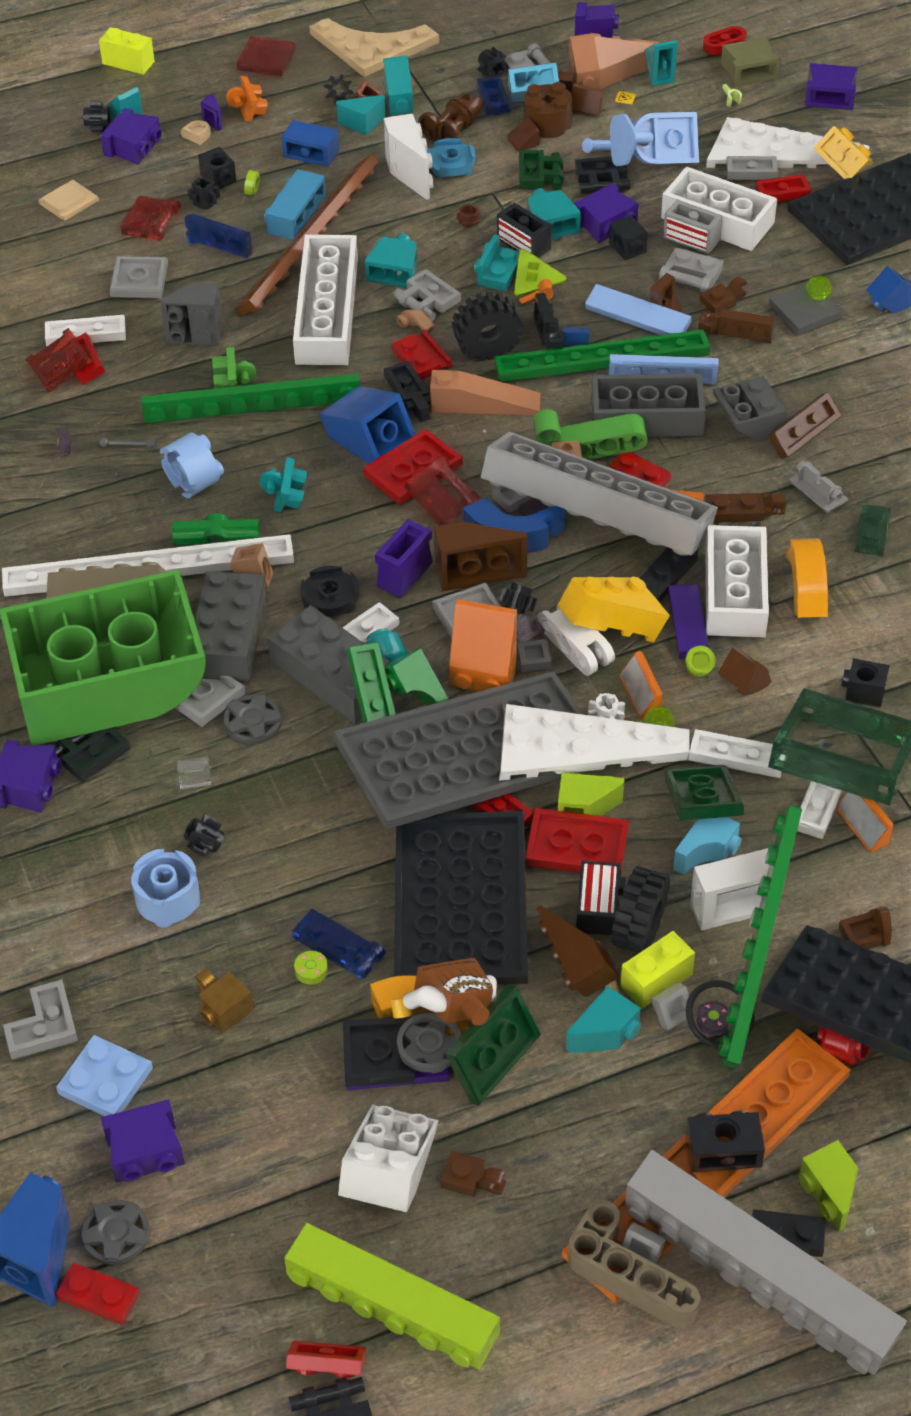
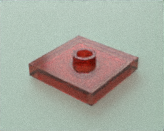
M250 36L237 61V70L283 76L296 50L295 42Z

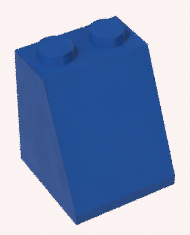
M357 386L319 413L328 437L368 464L415 436L400 393Z
M30 1172L0 1214V1281L51 1307L57 1302L56 1292L60 1286L71 1224L61 1185L55 1179L46 1175L40 1177Z

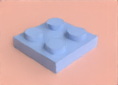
M93 1035L56 1089L58 1095L103 1116L123 1112L152 1071V1062Z

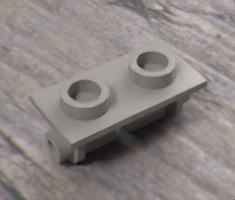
M803 460L799 462L796 467L798 474L789 479L791 484L826 513L848 501V498L841 491L842 488L839 485H835L826 476L821 477V472L813 467L810 461L805 462Z

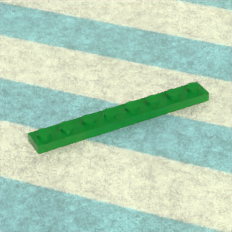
M696 330L563 347V349L556 348L495 356V368L499 382L606 369L610 365V354L671 357L710 355V345L705 331Z
M359 374L148 395L141 396L144 424L329 405L338 401L357 386H360Z
M790 805L782 815H777L772 832L777 834L775 845H770L766 854L765 864L769 865L767 876H762L758 886L757 895L762 896L759 908L755 907L751 915L749 926L754 927L752 938H747L742 951V958L746 959L744 971L739 970L735 980L734 990L738 991L736 1003L730 1004L726 1016V1022L730 1023L728 1036H722L718 1048V1055L722 1056L720 1066L734 1070L741 1064L802 809Z

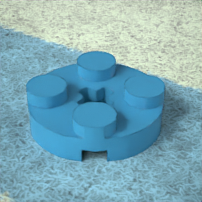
M445 138L434 142L435 146L431 149L429 146L427 149V153H431L433 168L429 169L433 171V175L436 178L459 175L468 176L472 173V168L476 162V153L470 143H468V147L462 144L461 139Z

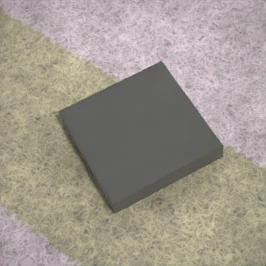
M814 281L769 298V306L797 335L842 318L843 311Z

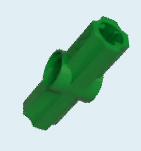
M212 513L206 516L205 520L172 521L173 545H202L260 538L259 519L229 520L228 517L221 513Z

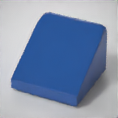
M563 326V347L589 344V327Z

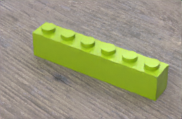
M309 1223L305 1224L284 1257L287 1275L297 1285L302 1287L309 1285L319 1290L326 1299L335 1303L341 1301L351 1306L358 1315L367 1319L373 1317L383 1322L390 1331L399 1335L405 1333L417 1339V1342L424 1348L431 1351H436L437 1349L449 1355L456 1364L462 1367L472 1366L480 1370L500 1335L499 1316Z

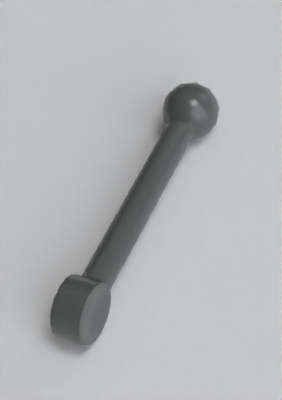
M101 437L99 445L103 448L109 445L140 446L153 450L156 448V441L152 438L146 441L109 440L107 437Z

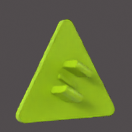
M520 249L514 290L515 297H521L537 291L538 283L543 279H549L552 287L566 282L567 278L565 275L527 250Z

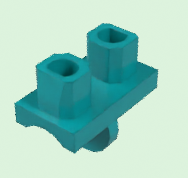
M286 457L284 470L280 473L276 469H270L260 476L259 484L266 490V493L273 494L276 492L273 511L282 513L284 506L299 509L303 500L304 491L301 490L306 481L307 471L293 468L295 461L293 458Z

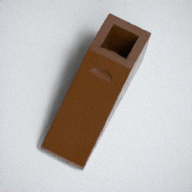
M543 906L537 907L542 919L538 922L544 935L551 939L553 946L550 947L551 953L556 961L563 965L565 972L562 973V977L572 991L576 989L582 995L588 997L619 978L611 957L604 947Z

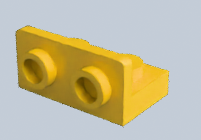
M833 126L813 149L844 179L852 178L859 174L866 165L873 163L869 158L872 153L863 144L857 146L852 141L854 135L844 126L842 129Z

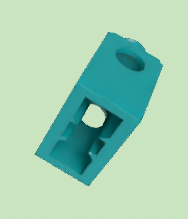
M542 188L533 191L532 195L527 199V210L552 225L551 239L580 233L581 212L562 191L556 190L546 193Z
M404 233L398 234L396 238H380L365 259L366 282L407 288V280L416 275L417 243L411 241V238Z

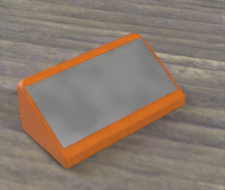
M638 651L622 670L620 679L638 717L644 719L660 715L663 694L643 652Z
M858 780L853 782L839 801L836 811L869 852H874L890 844L894 824Z

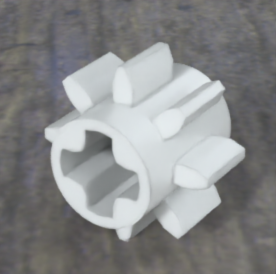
M600 693L596 701H589L588 715L624 720L625 702H619L615 694Z

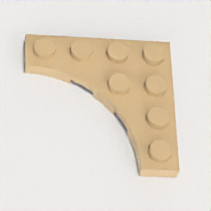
M329 18L309 26L310 35L363 77L383 69V58L406 55L409 57L439 43V34L426 24L410 30L392 33L358 31L344 27Z

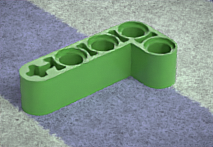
M541 410L533 417L537 442L551 446V442L579 441L582 458L587 460L637 451L644 448L648 441L644 419L635 413L560 427L558 416L553 410Z

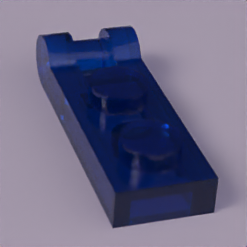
M196 214L185 216V227L188 229L186 237L189 243H202L244 258H248L252 254L250 232Z
M311 909L292 930L295 940L314 951L320 952L329 960L361 978H366L372 971V965L375 962H380L386 955L385 949L375 941L369 942L314 909ZM359 953L363 955L362 957H357V958H356V956H357Z

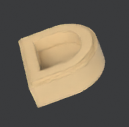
M202 120L192 121L181 129V136L199 145L209 139L211 135L210 125Z

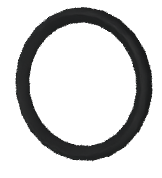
M711 980L700 984L691 992L685 1011L687 1023L694 1036L705 1045L718 1049L720 1042L707 1038L697 1028L693 1019V1004L697 996L708 988L722 987L734 992L736 995H738V991L734 990V984L730 982ZM754 1010L747 1038L750 1036L754 1026Z

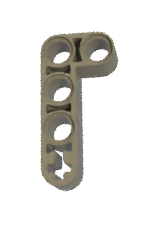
M607 1200L594 1202L588 1208L570 1237L568 1249V1264L570 1268L578 1275L675 1328L687 1329L693 1326L698 1318L701 1301L700 1292L697 1287L616 1243L620 1223L618 1207ZM604 1220L609 1222L610 1225L600 1226L595 1222ZM580 1249H588L593 1253L590 1255H582L577 1251ZM613 1266L622 1267L625 1271L622 1273L612 1272L609 1268ZM652 1284L655 1285L658 1289L654 1291L645 1290L642 1287V1285Z

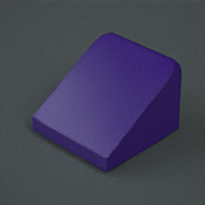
M211 94L201 101L202 120L221 131L220 107L215 96Z

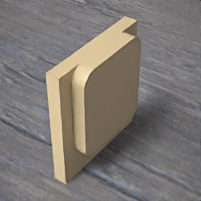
M71 180L39 199V204L63 221H66L98 202L99 197L75 180Z

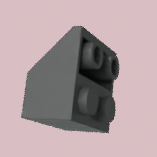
M191 283L161 299L166 343L219 345L223 320L218 284Z
M764 376L713 389L714 396L734 428L757 442L770 439L768 434L786 420L787 411Z

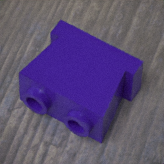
M577 2L575 36L590 33L600 34L601 37L607 38L618 36L614 34V29H618L619 14H615V4L587 7V2Z
M810 63L805 106L853 110L858 67Z
M124 108L101 134L104 156L113 158L116 155L138 165L162 137L159 117L135 114L133 110Z
M613 183L574 203L581 212L580 228L584 226L598 243L609 239V223L631 215L638 222L639 203L621 194L619 188Z
M409 519L403 523L375 554V563L378 564V588L402 598L433 563L429 541L432 539V530Z
M6 739L0 755V808L6 809L7 804L40 813L43 812L46 801H50L52 798L54 777H58L61 771V759L57 758L54 745L19 746L18 741Z
M169 1099L100 1117L107 1146H111V1164L116 1183L120 1181H134L143 1175L158 1171L168 1172L177 1166L185 1164L181 1145L173 1130L176 1129Z

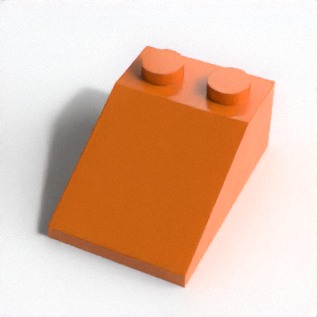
M457 599L449 661V686L483 691L512 683L516 673L517 610Z

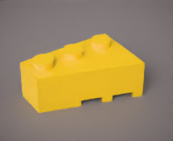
M573 577L557 605L573 625L606 632L608 627L622 630V636L630 637L632 633L645 635V640L653 643L670 616L647 589L645 582L637 577Z

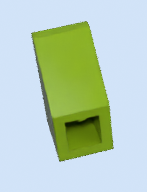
M561 773L558 811L603 816L623 802L624 778L583 775L580 773Z
M839 1140L803 1157L798 1177L805 1192L808 1194L812 1193L819 1203V1210L825 1220L832 1222L840 1232L846 1226L858 1166Z

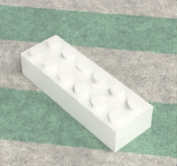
M305 235L293 336L295 365L349 364L358 264L357 235Z

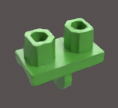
M234 347L226 348L227 356L212 357L214 389L238 386V382L246 385L256 377V368L253 364L241 361L236 365Z

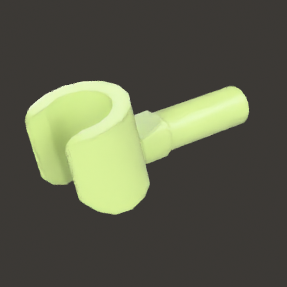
M723 84L722 88L727 94L726 105L728 107L732 106V101H736L740 105L742 93L737 89L731 90L727 84Z

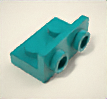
M494 234L491 241L485 244L483 255L481 258H477L475 262L474 273L477 274V285L507 291L517 273L519 251L500 247V235Z

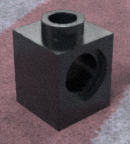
M220 146L198 155L200 175L202 177L215 181V186H218L219 189L236 182L235 163Z
M632 215L609 223V245L625 261L647 252L648 232Z
M853 658L851 670H844L841 687L847 688L845 700L881 707L890 665Z

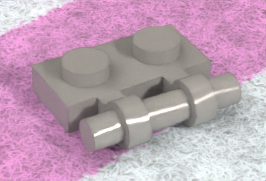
M427 269L407 280V290L403 291L401 288H397L393 293V296L398 299L399 304L403 307L420 309L431 321L436 317V313L432 311L434 308L443 313L461 302L460 292ZM419 297L423 301L419 302L416 299Z

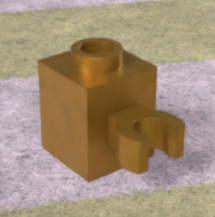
M206 968L195 975L196 980L200 982L196 985L201 992L198 994L201 1007L199 1014L208 1026L214 1025L223 1034L254 1010L251 991L230 971L217 981Z

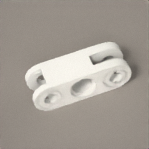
M558 606L557 611L553 613L544 610L538 614V623L543 633L584 675L589 676L598 670V663L605 667L614 662V651L610 643L598 630L573 625Z

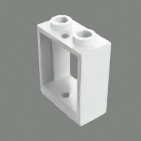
M768 848L694 867L690 906L701 931L751 918L754 908H759L762 896L757 895L759 885L756 884L760 883L762 876H767L769 865L765 864V858Z

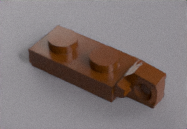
M721 309V312L716 313L702 311L698 330H704L707 333H714L716 335L721 334L728 337L771 343L774 318Z
M741 493L705 495L706 503L718 507L713 523L764 521L765 517L785 514V494Z

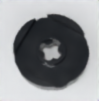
M322 566L316 568L309 573L310 577L305 582L304 579L301 582V600L306 608L311 605L325 616L348 614L356 608V602L359 599L358 580L353 573L350 572L349 575L342 572V567ZM332 588L333 593H326V589Z

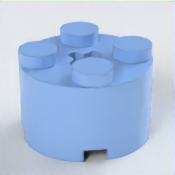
M190 432L160 449V454L164 453L165 456L161 460V464L168 479L175 488L181 486L185 490L181 494L186 498H191L219 481L220 476L224 474L223 466L217 459H214L210 451V441L204 434L197 436Z
M157 849L146 853L135 863L131 884L137 910L145 919L155 923L158 927L167 928L172 923L184 920L199 907L200 891L196 868L188 855L178 850L172 853L164 852V849Z

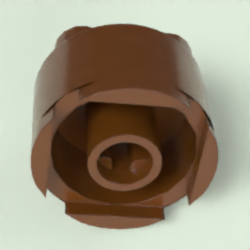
M561 82L544 85L532 84L527 88L524 96V120L527 118L532 120L539 129V137H558L564 134L565 129H570L572 126L573 98L566 89L565 84Z

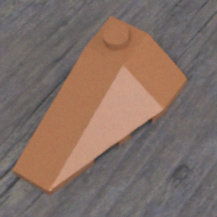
M596 33L569 37L568 73H574V83L603 89L648 70L645 49L660 42L642 39L622 40L619 36L607 38L601 37L600 34Z
M432 370L430 388L431 413L535 415L540 411V392L462 371Z

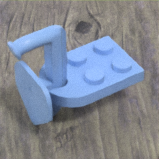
M697 112L649 113L638 117L633 124L627 114H618L611 119L610 140L586 138L582 143V149L585 153H590L591 151H611L612 161L615 166L628 165L632 155L640 162L648 165L699 163Z

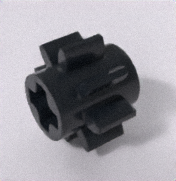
M492 47L491 50L486 49L482 51L477 60L480 64L477 70L489 79L493 76H500L506 68V64L503 61L506 55L495 47Z
M343 74L337 80L330 76L331 84L323 85L325 89H328L329 93L325 98H333L334 105H336V101H339V99L347 100V94L351 95L354 93L352 90H349L348 86L352 81H344ZM339 83L341 84L340 88L343 89L344 92L340 93L339 95H336L337 92L333 89V87H335Z
M90 101V107H84L83 109L84 125L90 126L92 132H104V126L110 125L109 107H103L101 101Z
M206 177L196 179L192 182V188L188 189L189 200H193V205L200 209L213 207L214 204H217L216 198H220L219 187L215 186V181Z
M512 582L510 589L502 588L499 601L505 602V608L516 609L517 615L524 617L526 610L533 612L537 598L531 597L532 588Z
M206 814L203 815L202 820L193 818L187 825L184 833L185 840L189 841L187 847L203 857L207 850L212 853L216 852L224 839V832L219 830L222 824Z

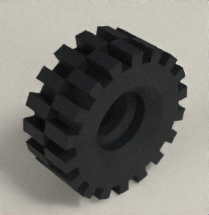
M486 292V296L482 297L481 293L475 295L477 299L472 301L471 298L465 300L466 306L460 304L457 308L459 314L454 313L453 315L454 322H452V328L464 355L467 354L468 358L473 360L476 356L477 361H483L484 357H487L488 360H493L495 355H504L503 352L505 350L510 353L514 349L512 344L518 345L520 342L518 336L523 334L521 328L523 324L514 303L511 302L508 296L504 298L502 293L497 292L496 296H494L492 292ZM489 325H496L493 329L489 331L480 332L483 328Z
M636 866L633 869L632 874L628 878V883L624 887V893L620 898V905L615 914L616 919L611 935V943L613 945L636 953H640L651 946L665 911L664 907L668 899L667 894L670 890L669 875Z

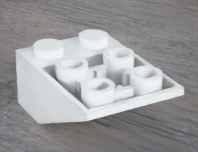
M413 114L384 118L385 158L390 173L426 200L430 199L429 189L433 188V178L431 173H429V168H433L431 153H427L426 139L422 138L420 123H416Z
M372 1105L342 1159L338 1196L407 1212L416 1194L439 1120L427 1118L422 1114L397 1111L389 1106Z

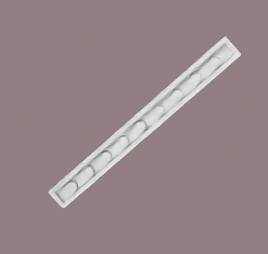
M291 535L2 568L3 592L5 597L47 592L48 573L58 572L60 568H73L77 571L86 570L88 566L114 568L115 564L142 566L143 562H156L167 572L179 569L181 576L203 574L206 571L232 570L230 562L236 548L262 543L271 565L294 563Z

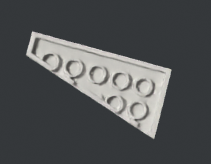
M727 117L707 158L706 168H715V164H726L727 156H776L777 168H793L794 164H807V168H816L817 164L828 163L813 149L823 136Z
M506 704L499 781L510 780L511 775L525 774L526 778L538 777L539 772L547 771L561 774L605 769L606 765L611 764L629 767L632 766L633 762L648 761L651 764L687 760L689 755V729Z

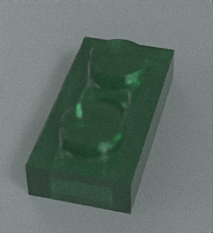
M862 504L854 552L883 556L891 508Z

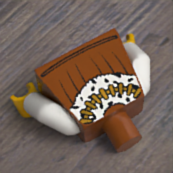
M475 958L419 966L414 990L405 994L401 999L390 1001L393 1018L413 1015V1009L421 1006L433 1012L446 1023L470 1020L476 1026L482 1025L489 1018L488 1005L496 998L497 981L491 975L486 976Z

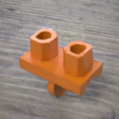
M241 76V87L231 88L227 91L225 99L230 107H240L245 121L252 122L254 115H265L268 103L266 99L261 98V86L251 84L248 76Z

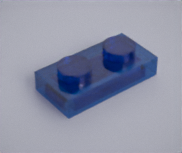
M501 76L477 79V88L484 102L483 107L486 115L509 113L510 103Z

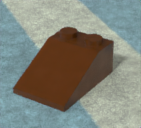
M467 522L434 526L435 569L442 592L477 586L485 582L489 584L527 577V533Z

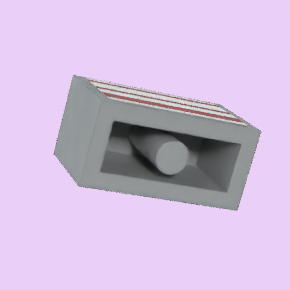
M676 200L665 213L663 238L709 254L721 240L722 215Z

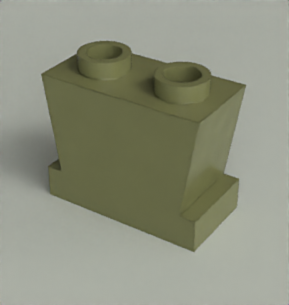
M767 37L722 46L721 66L731 76V83L734 87L779 79L781 58L778 53H772Z

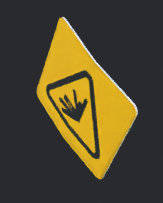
M619 91L615 102L633 104L636 94Z

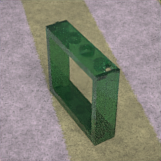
M803 688L773 741L768 768L890 806L911 761V720ZM807 708L813 709V713L805 712ZM804 718L901 749L891 770L791 740V737L801 719ZM782 754L787 756L786 761L779 760ZM880 785L888 787L887 791L889 792L879 791Z

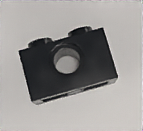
M735 1111L723 1115L701 1113L687 1118L685 1135L691 1173L762 1168L765 1146L759 1112ZM719 1137H727V1138H729L731 1141L725 1142V1141L719 1140L718 1138H719Z

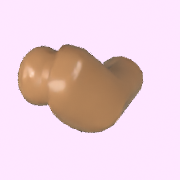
M420 309L404 310L397 316V324L401 328L418 325L421 330L425 329L428 334L435 329V325Z

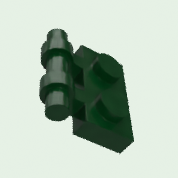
M519 150V189H544V183H550L553 190H560L564 182V174L562 173L564 166L560 153L553 152L551 156H544V150Z

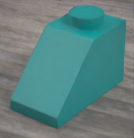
M407 55L383 58L385 100L389 115L413 113V91Z
M607 987L568 1029L566 1050L570 1053L619 1049L627 1039L633 1040L640 1031L641 1008L610 987Z

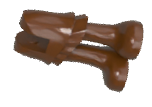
M463 92L447 102L446 110L439 117L432 112L423 113L418 119L422 133L431 141H435L437 138L439 140L458 138L461 128L467 129L472 124L474 118L482 110L484 102L476 96L470 99V95Z

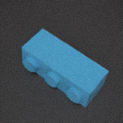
M297 169L293 176L288 178L283 190L276 195L273 204L265 211L264 221L267 223V234L291 240L296 237L326 197L324 175Z

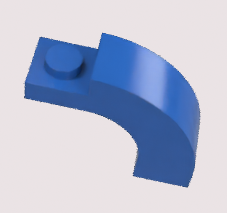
M486 497L463 508V522L526 532L528 536L527 553L548 548L549 537L557 535L566 529V509L551 506L533 515L512 516L500 511Z

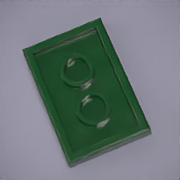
M718 765L665 771V782L680 821L744 815V804L727 766Z
M509 983L488 1005V1020L479 1026L471 1024L445 1053L469 1101L476 1105H480L541 1035L518 987Z

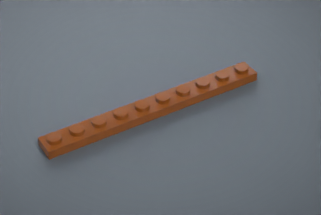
M373 153L355 165L237 305L235 310L241 317L250 311L254 314L260 310L265 304L262 300L268 298L277 290L276 283L282 282L290 274L288 269L290 267L293 268L302 260L301 253L303 252L305 235H322L327 230L325 225L338 217L339 213L337 210L344 208L351 201L349 196L354 195L363 187L362 180H367L375 172L373 167L379 161Z

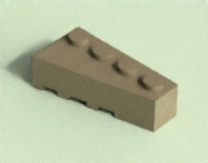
M143 562L142 566L115 564L114 568L88 566L86 570L77 571L73 568H60L58 572L48 573L46 599L167 571L156 562Z

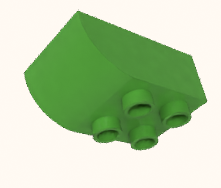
M179 569L0 609L31 746L113 727H124L130 723L158 717L186 700L199 685L205 671V653Z

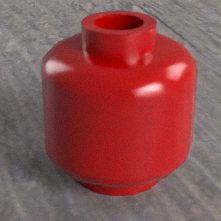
M823 1027L820 1028L817 1037L818 1044L821 1045L823 1050L833 1055L843 1064L854 1066L860 1060H865L871 1048Z

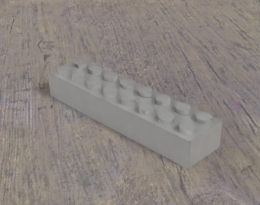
M510 431L487 447L480 477L488 480L495 487H507L515 490V493L520 496L537 498L544 505L564 508L571 515H583L591 518L598 525H610L618 528L625 535H637L645 538L652 545H664L672 548L679 555H692L706 542L708 525H713L718 508L717 506Z
M654 1150L649 1152L627 1184L625 1206L629 1208L628 1213L634 1219L643 1224H646L648 1221L659 1229L658 1233L666 1241L674 1245L679 1242L690 1250V1256L697 1262L705 1266L710 1263L720 1270V1276L729 1284L735 1287L742 1285L752 1292L751 1297L765 1308L772 1306L783 1313V1319L789 1325L798 1330L805 1328L816 1336L814 1339L821 1347L830 1352L837 1350L848 1358L847 1363L852 1368L862 1374H866L868 1371L875 1376L898 1340L907 1320Z

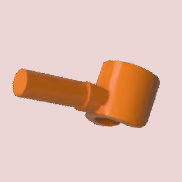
M549 279L541 280L538 283L537 291L519 298L520 304L522 305L534 300L536 293H546L547 299L550 300L553 297L551 281Z

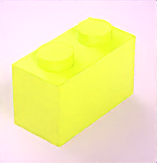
M110 27L99 39L102 64L144 75L155 62L151 37Z
M672 931L622 964L620 987L643 1009L651 1004V997L658 995L664 989L671 987L677 982H683L693 975L695 952Z

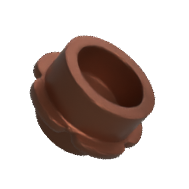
M473 204L461 206L457 214V220L465 227L475 226L482 217L479 208Z

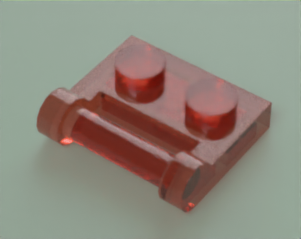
M139 195L120 226L121 234L156 241L162 240L166 234L165 229L173 215L177 214L181 208L180 201L175 198H169L167 201ZM162 212L163 214L161 215L157 224H154L159 214Z
M69 328L62 332L63 335L36 355L33 356L31 354L25 358L48 392L92 362ZM61 349H63V350H62L61 352H59L57 355H55V356L52 357L50 360H48L47 362H45V361H46L47 359H49L51 356H53V355L56 354L58 351H60Z
M443 456L436 459L432 465L407 481L404 487L439 526L448 524L463 513L464 507L480 499V496L474 490L471 491L448 467L449 462ZM438 473L463 498L460 502L435 477Z

